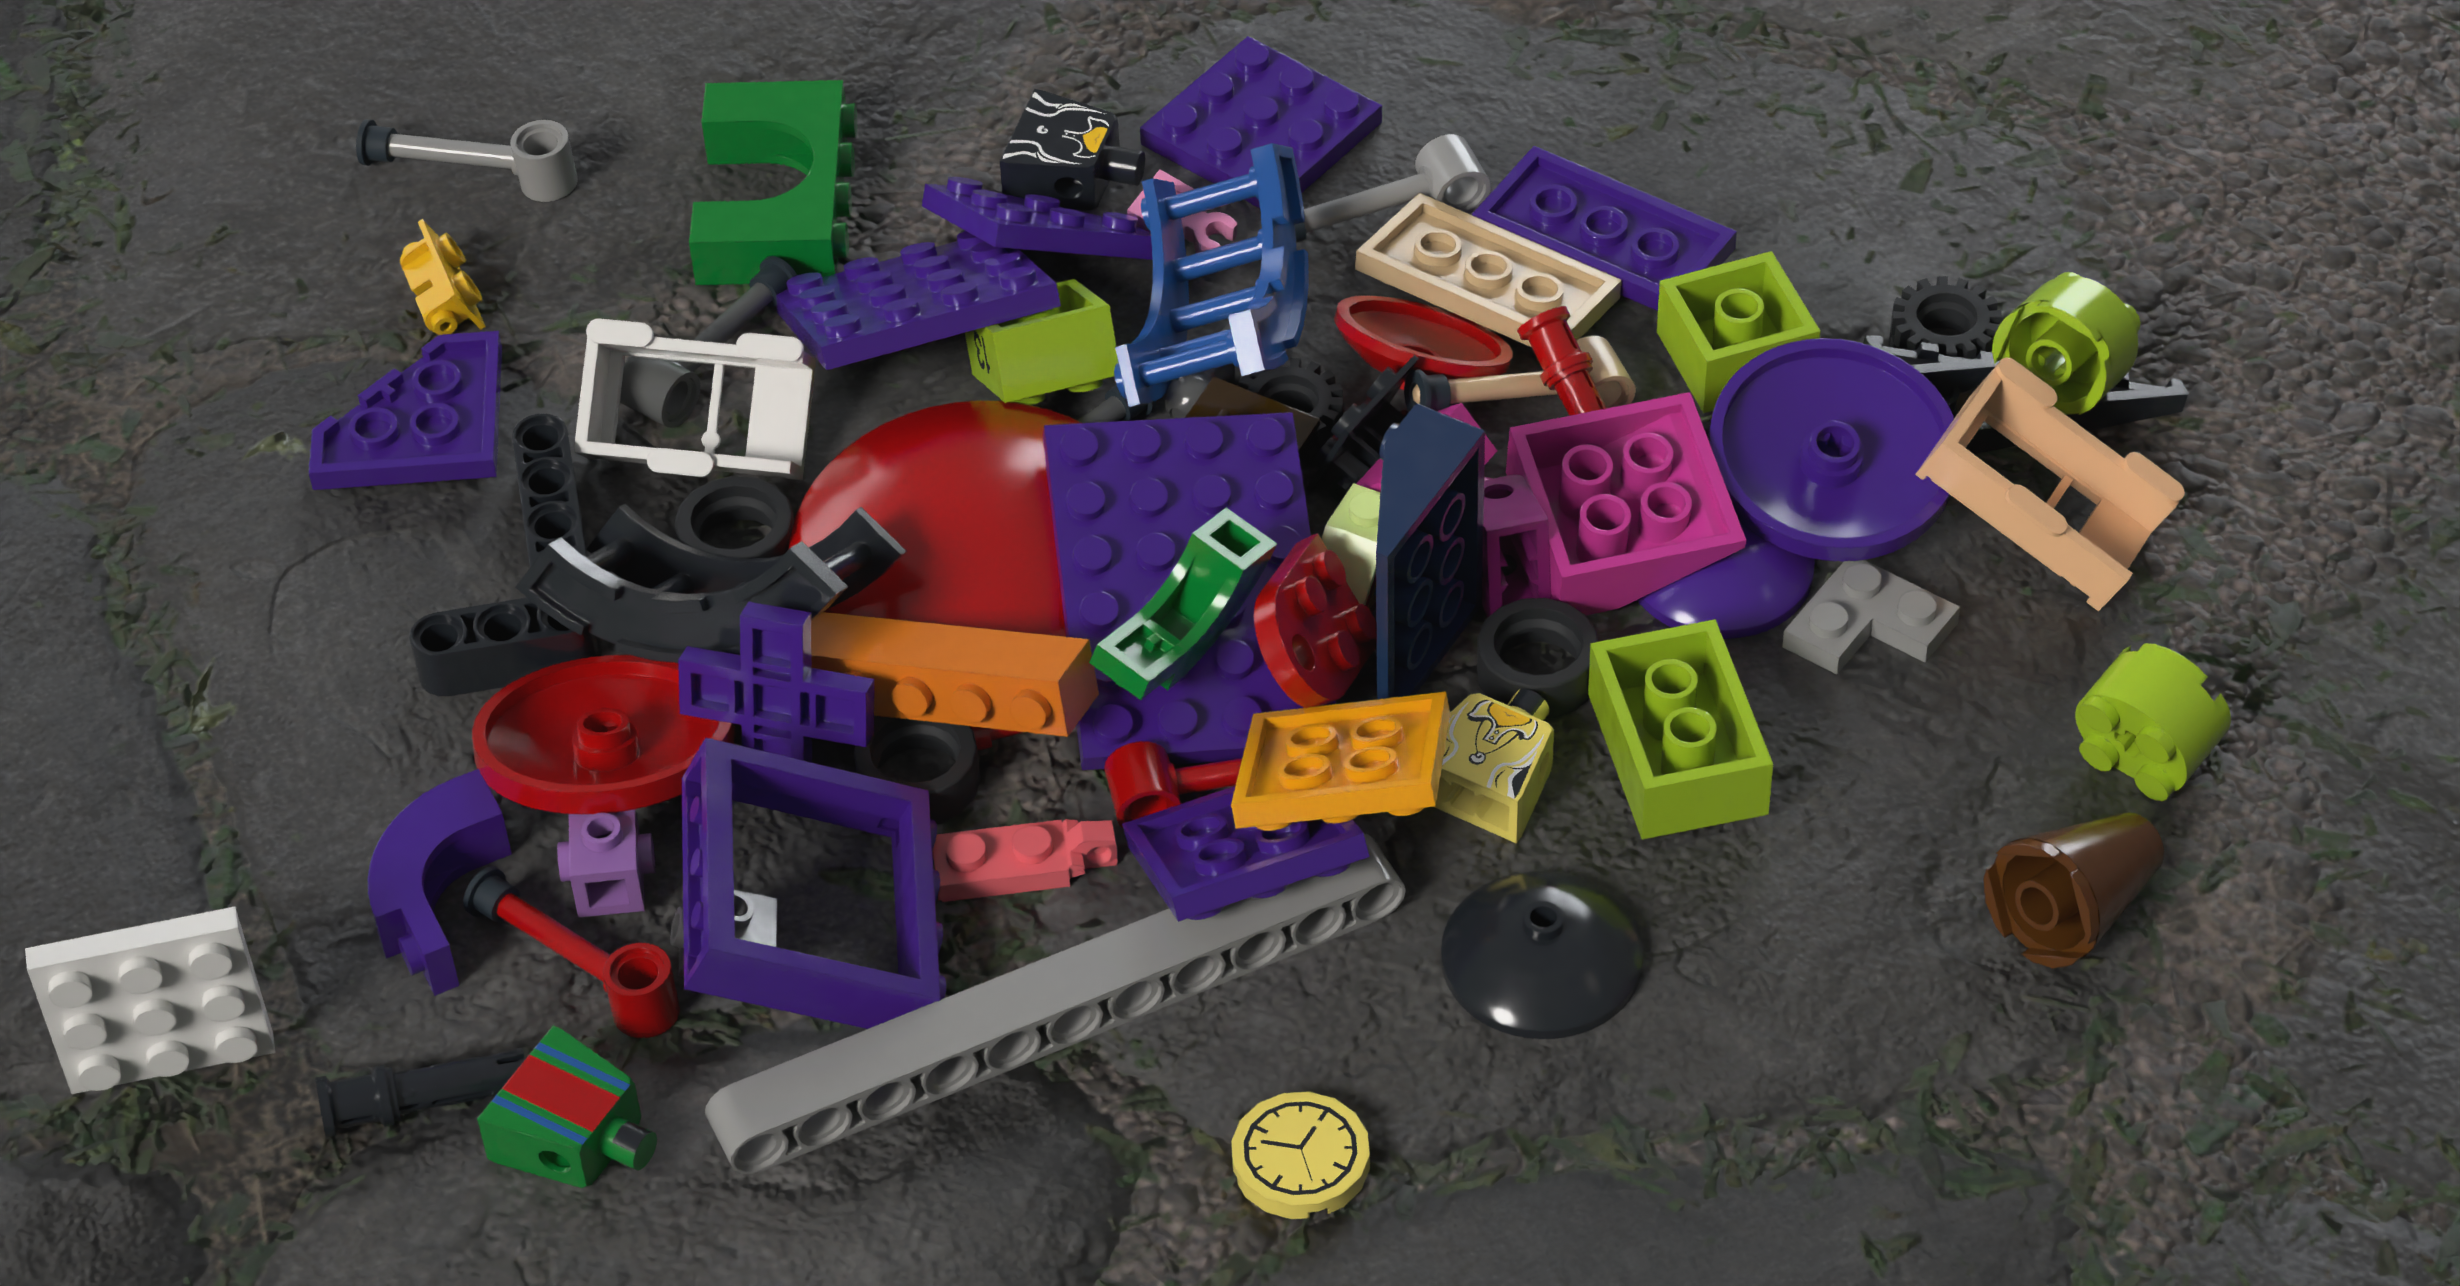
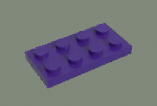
M1533 146L1472 213L1477 218L1621 279L1620 295L1658 311L1660 280L1721 265L1736 249L1737 231L1536 146Z

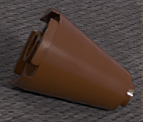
M2131 812L2016 839L1995 854L1998 855L1994 864L1986 868L1983 878L1985 902L1996 928L2003 937L2006 938L2013 933L2025 947H2028V949L2020 953L2033 963L2050 968L2071 966L2091 952L2161 867L2164 860L2162 839L2157 829L2146 818Z

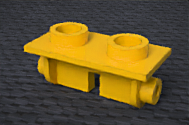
M423 219L420 220L418 224L424 238L419 242H413L405 246L400 258V265L411 290L417 296L415 300L426 327L438 335L452 334L458 324L470 318L482 330L486 326L476 305L482 300V296L473 280L460 268L466 262L463 252L448 233H444L439 237Z

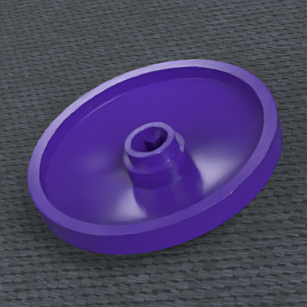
M1829 338L1806 339L1777 346L1763 352L1741 367L1725 385L1715 404L1708 440L1738 519L1762 539L1791 553L1813 559L1842 562L1860 561L1892 553L1917 540L1928 531L1939 519L1951 498V495L1931 481V478L1926 476L1922 480L1915 474L1954 420L1953 414L1942 395L1923 374L1899 357L1877 347L1856 341Z

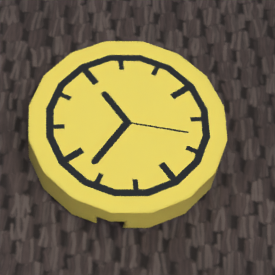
M1313 1092L1282 1093L1258 1103L1240 1120L1231 1141L1233 1172L1237 1177L1238 1186L1245 1198L1267 1213L1289 1219L1310 1218V1212H1319L1326 1208L1327 1214L1343 1208L1362 1190L1370 1170L1368 1132L1357 1114L1337 1099Z

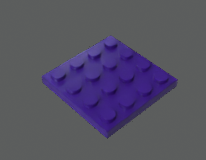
M967 231L959 233L956 242L937 247L932 242L909 245L900 251V257L879 262L878 258L875 257L853 260L843 266L844 272L822 277L820 273H805L794 276L786 282L788 289L776 295L777 313L826 370L1061 306L1056 282L1019 249L994 247Z

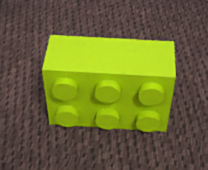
M1716 619L1590 643L1588 695L1642 840L1769 815L1773 762Z

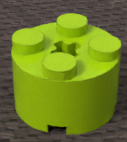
M2064 272L2055 279L2041 285L2001 322L1995 333L1992 345L1994 364L2003 358L2016 360L2055 390L2057 402L2053 405L2065 415L2076 413L2080 415L2093 408L2133 367L2138 352L2137 333L2141 326L2140 317L2132 306L2123 303L2116 294L2104 285L2081 277L2073 272Z
M2144 643L2138 651H2131V646H2129L2119 654L2076 707V723L2084 739L2079 745V751L2082 757L2095 769L2107 772L2114 767L2134 778L2137 787L2147 797L2156 801L2167 800L2172 792L2183 787L2228 732L2231 726L2230 709L2221 693L2213 701L2207 691L2201 686L2208 676L2184 656L2157 644Z

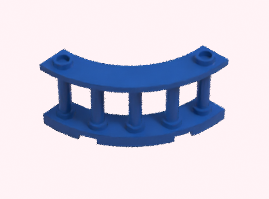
M1270 143L1250 149L1254 166L1250 167L1249 174L1177 195L1174 182L1154 178L1142 181L1145 198L1141 200V212L1144 222L1151 232L1153 284L1151 302L1147 319L1139 336L1130 344L1115 347L1119 362L1114 368L1115 381L1123 398L1127 399L1129 407L1146 405L1162 398L1171 380L1225 365L1234 364L1235 367L1240 368L1241 376L1254 375L1276 369L1288 360L1285 350L1298 345L1307 310L1309 271L1308 252L1305 249L1297 251L1294 225L1305 222V215L1293 148ZM1256 196L1260 202L1262 228L1258 230V236L1186 256L1181 218ZM1261 260L1260 276L1256 280L1255 286L1189 304L1188 280ZM1225 319L1229 320L1231 329L1186 341L1187 330Z

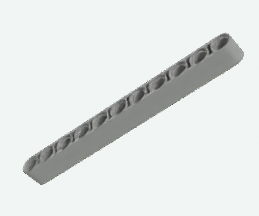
M1364 834L1369 857L1351 863L1350 867L1340 874L1328 877L1312 876L1288 884L1283 892L1268 898L1250 897L1226 905L1217 915L1202 920L1185 919L1178 922L1168 908L941 999L938 1002L931 1003L734 1082L720 1089L710 1098L705 1107V1115L734 1171L740 1174L761 1172L1374 923L1390 915L1398 908L1404 899L1406 890L1403 882L1375 840L1368 834Z

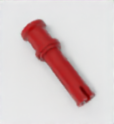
M1566 306L1555 307L1540 313L1517 329L1521 340H1529L1543 369V373L1540 375L1543 385L1548 386L1549 390H1556L1569 416L1607 409L1590 375V372L1593 370L1591 365L1593 360L1589 352L1581 351L1567 323L1570 313Z

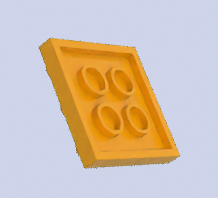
M1446 692L1253 714L1231 802L1236 829L1256 826L1260 830L1273 831L1287 827L1292 822L1322 819L1327 823H1343L1363 814L1388 812L1395 816H1407L1418 813L1426 807H1435L1450 720Z

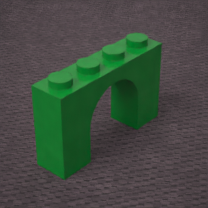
M843 80L705 83L701 123L708 165L780 164L797 169L807 176L790 191L768 199L693 202L689 247L695 285L749 284L750 280L760 272L761 262L769 256H776L787 262L797 275L820 273L822 277L836 274L838 258H848L849 254L847 222H841V217H851L850 182H844V177H854L853 142H847V138L857 137L856 104L846 103Z

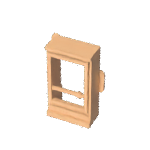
M2003 358L1971 394L1915 475L1922 480L1926 476L1931 478V481L2046 567L2088 595L2089 598L2086 602L2097 611H2100L2128 582L2133 574L2128 568L2150 534L2176 508L2179 501L2184 497V488L2181 483L2142 454L2131 452L2125 458L2120 456L2053 406L2057 402V394L2051 386L2016 360ZM1983 422H1986L2061 478V481L2046 502L2024 486L2014 485L1966 449ZM2069 485L2096 504V507L2079 532L2069 526L2065 517L2054 509Z

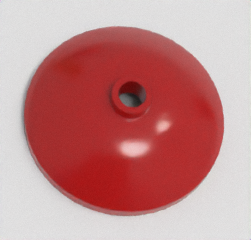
M1353 296L1345 298L1338 303L1334 316V322L1344 340L1366 363L1380 372H1383L1390 366L1398 373L1416 355L1419 360L1412 370H1422L1426 375L1443 374L1447 379L1502 375L1509 369L1513 357L1511 347L1489 329L1454 313L1413 301L1384 296ZM1405 381L1400 387V389L1404 390Z

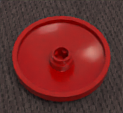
M607 655L576 659L529 673L494 694L479 711L472 728L477 769L479 768L489 787L503 797L518 804L538 810L563 814L616 813L651 806L682 794V777L705 738L731 744L735 742V724L680 714L678 663L653 661L632 655Z

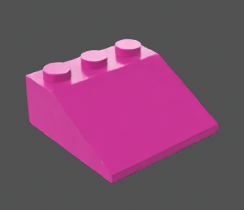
M1690 392L1510 427L1506 474L1507 476L1514 474L1523 476L1548 517L1551 599L1568 603L1585 615L1619 609L1745 548L1746 538Z

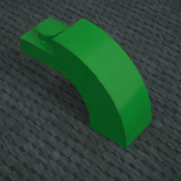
M1226 507L1192 533L1181 558L1164 584L1138 613L1097 644L1089 663L1111 678L1118 686L1126 689L1140 700L1145 698L1159 685L1169 690L1203 657L1234 618L1259 580L1277 543Z

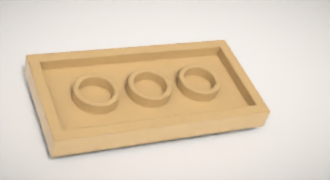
M1418 193L1356 251L1355 270L1530 347L1532 346L1529 340H1521L1517 329L1534 316L1555 307L1566 306L1570 313L1567 323L1575 339L1578 340L1620 299L1621 279L1422 193Z

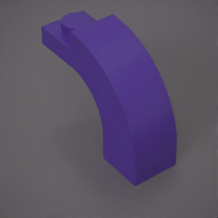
M479 768L437 785L406 806L388 825L380 837L369 865L367 878L368 895L385 957L387 959L401 953L412 976L423 972L434 996L460 986L450 945L433 913L439 897L453 881L465 873L512 855L502 811L481 775Z

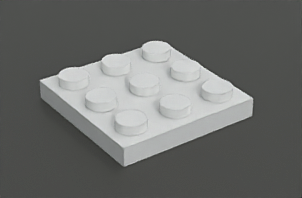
M236 907L25 948L27 971L71 1094L90 1090H106L115 1085L159 1076L170 1077L178 1075L183 1071L228 1062L238 1063L252 1057L275 1053L272 1027Z

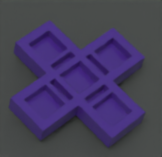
M748 602L740 614V655L687 646L678 659L680 714L742 725V746L812 763V738L867 747L874 734V679L812 668L811 612Z

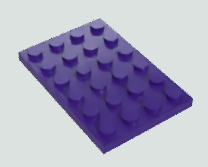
M1293 412L1044 425L1043 445L1066 637L1089 639L1092 655L1099 642L1138 613L1156 594L1181 558L1192 533L1226 507L1277 543L1259 580L1234 618L1203 657L1169 690L1159 685L1145 698L1140 700L1094 667L1099 695L1076 725L1082 770L1104 769L1105 762L1111 753L1126 744L1139 741H1148L1161 745L1166 750L1169 761L1173 765L1221 762L1242 758L1253 714L1304 708L1289 698L1272 676L1261 653L1254 626V606L1257 596L1295 544L1311 536ZM1333 701V702H1330V703H1328V704H1326V705H1333V704H1336V702Z

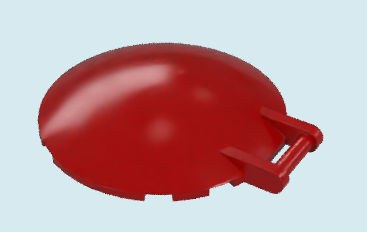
M981 400L953 402L928 407L900 416L871 430L847 446L824 468L804 496L794 519L788 550L801 541L807 547H810L823 540L839 528L855 510L862 507L906 552L884 575L867 588L823 612L1066 637L1044 454L1043 431L1044 425L1076 424L1081 422L1049 409L1023 403ZM970 726L974 731L978 751L991 748L993 740L1024 733Z

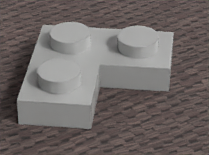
M1866 560L1844 561L1784 630L1782 647L1836 675L1870 636L1926 663L1957 626L1960 606Z

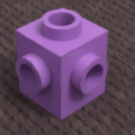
M635 809L616 813L569 814V841L558 842L557 844L558 866L561 882L571 881L578 918L645 911L644 874L655 873V853L652 834H640Z

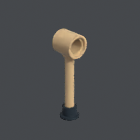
M1587 336L1576 340L1581 351L1589 352L1593 360L1591 364L1593 370L1590 372V375L1606 407L1612 408L1631 404L1636 392L1635 384L1608 340L1600 336ZM1411 370L1406 376L1404 384V399L1408 412L1411 411L1416 403L1439 411L1449 407L1450 404L1557 395L1556 390H1549L1548 386L1543 385L1540 378L1543 371L1447 379L1443 374L1426 375L1422 370Z

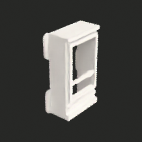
M594 319L588 324L574 453L594 460L647 464L652 471L664 474L706 477L714 470L803 480L817 359L804 351V346L799 339L789 336L744 333L738 338L735 345L654 337L652 328L641 322ZM625 356L714 365L707 432L701 438L702 444L705 446L704 452L615 444ZM725 366L755 368L745 457L715 454V448L721 442L717 430Z

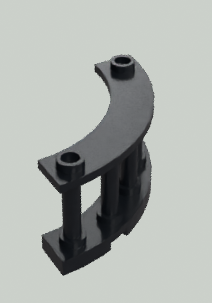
M624 504L618 507L586 550L591 554L584 557L561 537L547 545L517 584L516 588L539 609L580 635L589 632L603 640L616 644L614 650L624 654L653 661L678 663V659L687 646L740 655V614L748 602L811 612L812 621L826 609L834 607L871 585L884 575L905 554L906 550L860 507L839 528L810 547H807L801 541L789 548L781 556L756 559L725 557L682 544L657 530Z

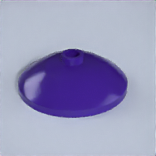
M1739 520L1746 538L1744 549L1658 589L1637 601L1654 618L1671 628L1716 619L1723 639L1747 637L1768 631L1780 625L1797 612L1811 590L1815 562L1813 558L1791 553L1767 542Z

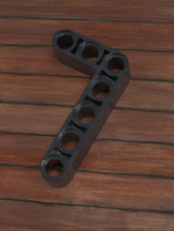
M551 414L528 416L518 422L513 429L512 441L530 567L533 565L548 544L561 537L576 551L586 557L588 553L586 550L585 532L567 427L563 420ZM527 597L435 612L419 619L411 628L409 636L421 686L429 694L439 697L503 688L515 680L542 668L571 660L601 656L602 653L599 637L589 632L580 635L570 630L539 609Z

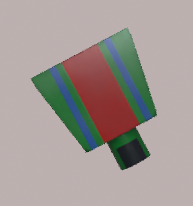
M554 1025L477 1118L488 1160L579 1188L592 1185L612 1159L637 1171L643 1169L651 1160L657 1145L656 1133L639 1125L642 1115L636 1086L632 1079L563 1029Z

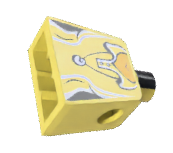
M1520 689L1506 705L1481 693L1470 694L1450 712L1435 808L1517 844L1522 837L1553 764L1554 729L1548 722L1544 721L1549 714V706L1542 696L1529 689Z

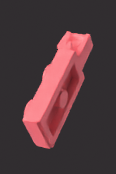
M1061 819L937 834L933 847L935 870L940 874L938 900L948 902L1070 887V879L1085 874V869L1117 866V844L1113 822L1110 820L1080 821L1078 823V820L1065 819L1062 822Z

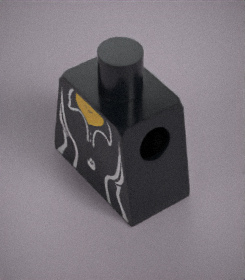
M1034 89L1000 159L1002 194L1024 199L1027 194L1048 196L1060 200L1059 207L1075 210H1092L1097 208L1109 181L1138 186L1145 169V153L1143 151L1120 147L1118 118L1112 112L1038 89Z

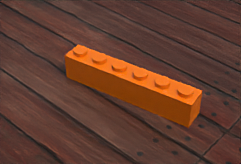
M822 612L811 621L812 668L874 679V716L1068 737L1099 695L1095 669L1089 663L1092 657L1089 639Z

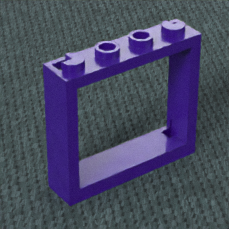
M705 738L682 777L684 989L865 1029L944 999L946 979L943 975H939L938 954L943 940V926L940 922H936L935 901L940 888V874L937 870H933L932 850L937 836V823L934 819H930L929 791ZM732 800L892 838L898 974L735 938Z

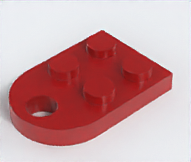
M1316 533L1297 542L1257 596L1254 606V626L1263 658L1278 685L1295 703L1304 708L1326 705L1341 698L1346 693L1377 646V628L1371 611L1365 605L1359 604L1346 582V573L1340 558L1336 553L1326 548L1319 534Z

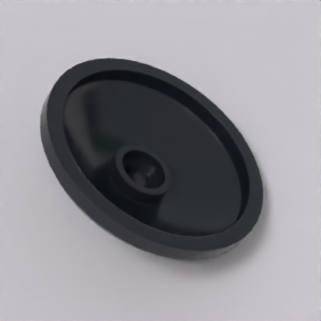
M1530 871L1495 879L1473 891L1456 907L1443 933L1441 963L1444 978L1452 995L1469 1014L1480 1022L1513 1036L1530 1039H1558L1590 1031L1609 1021L1626 1006L1640 982L1643 967V942L1639 928L1631 913L1614 895L1604 888L1570 874Z

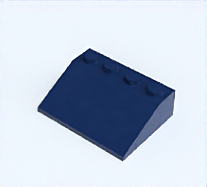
M1418 403L1415 404L1400 425L1394 423L1389 427L1383 437L1379 452L1380 459L1383 460L1376 545L1377 699L1416 695L1482 606L1485 430Z

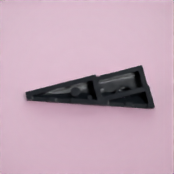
M1865 336L1863 341L1864 344L1887 351L1916 368L1936 387L1949 406L1954 418L1971 394L2000 362L1998 361L1994 364L1992 352L1980 351L1976 359L1939 354L1937 344L1921 342L1918 349L1914 351L1883 346L1882 336ZM2128 373L2089 411L2080 415L2079 413L2066 415L2085 430L2091 431L2182 412L2189 393L2182 380L2171 378L2166 387L2129 382ZM1983 422L1966 449L1973 454L2017 445L1986 422Z

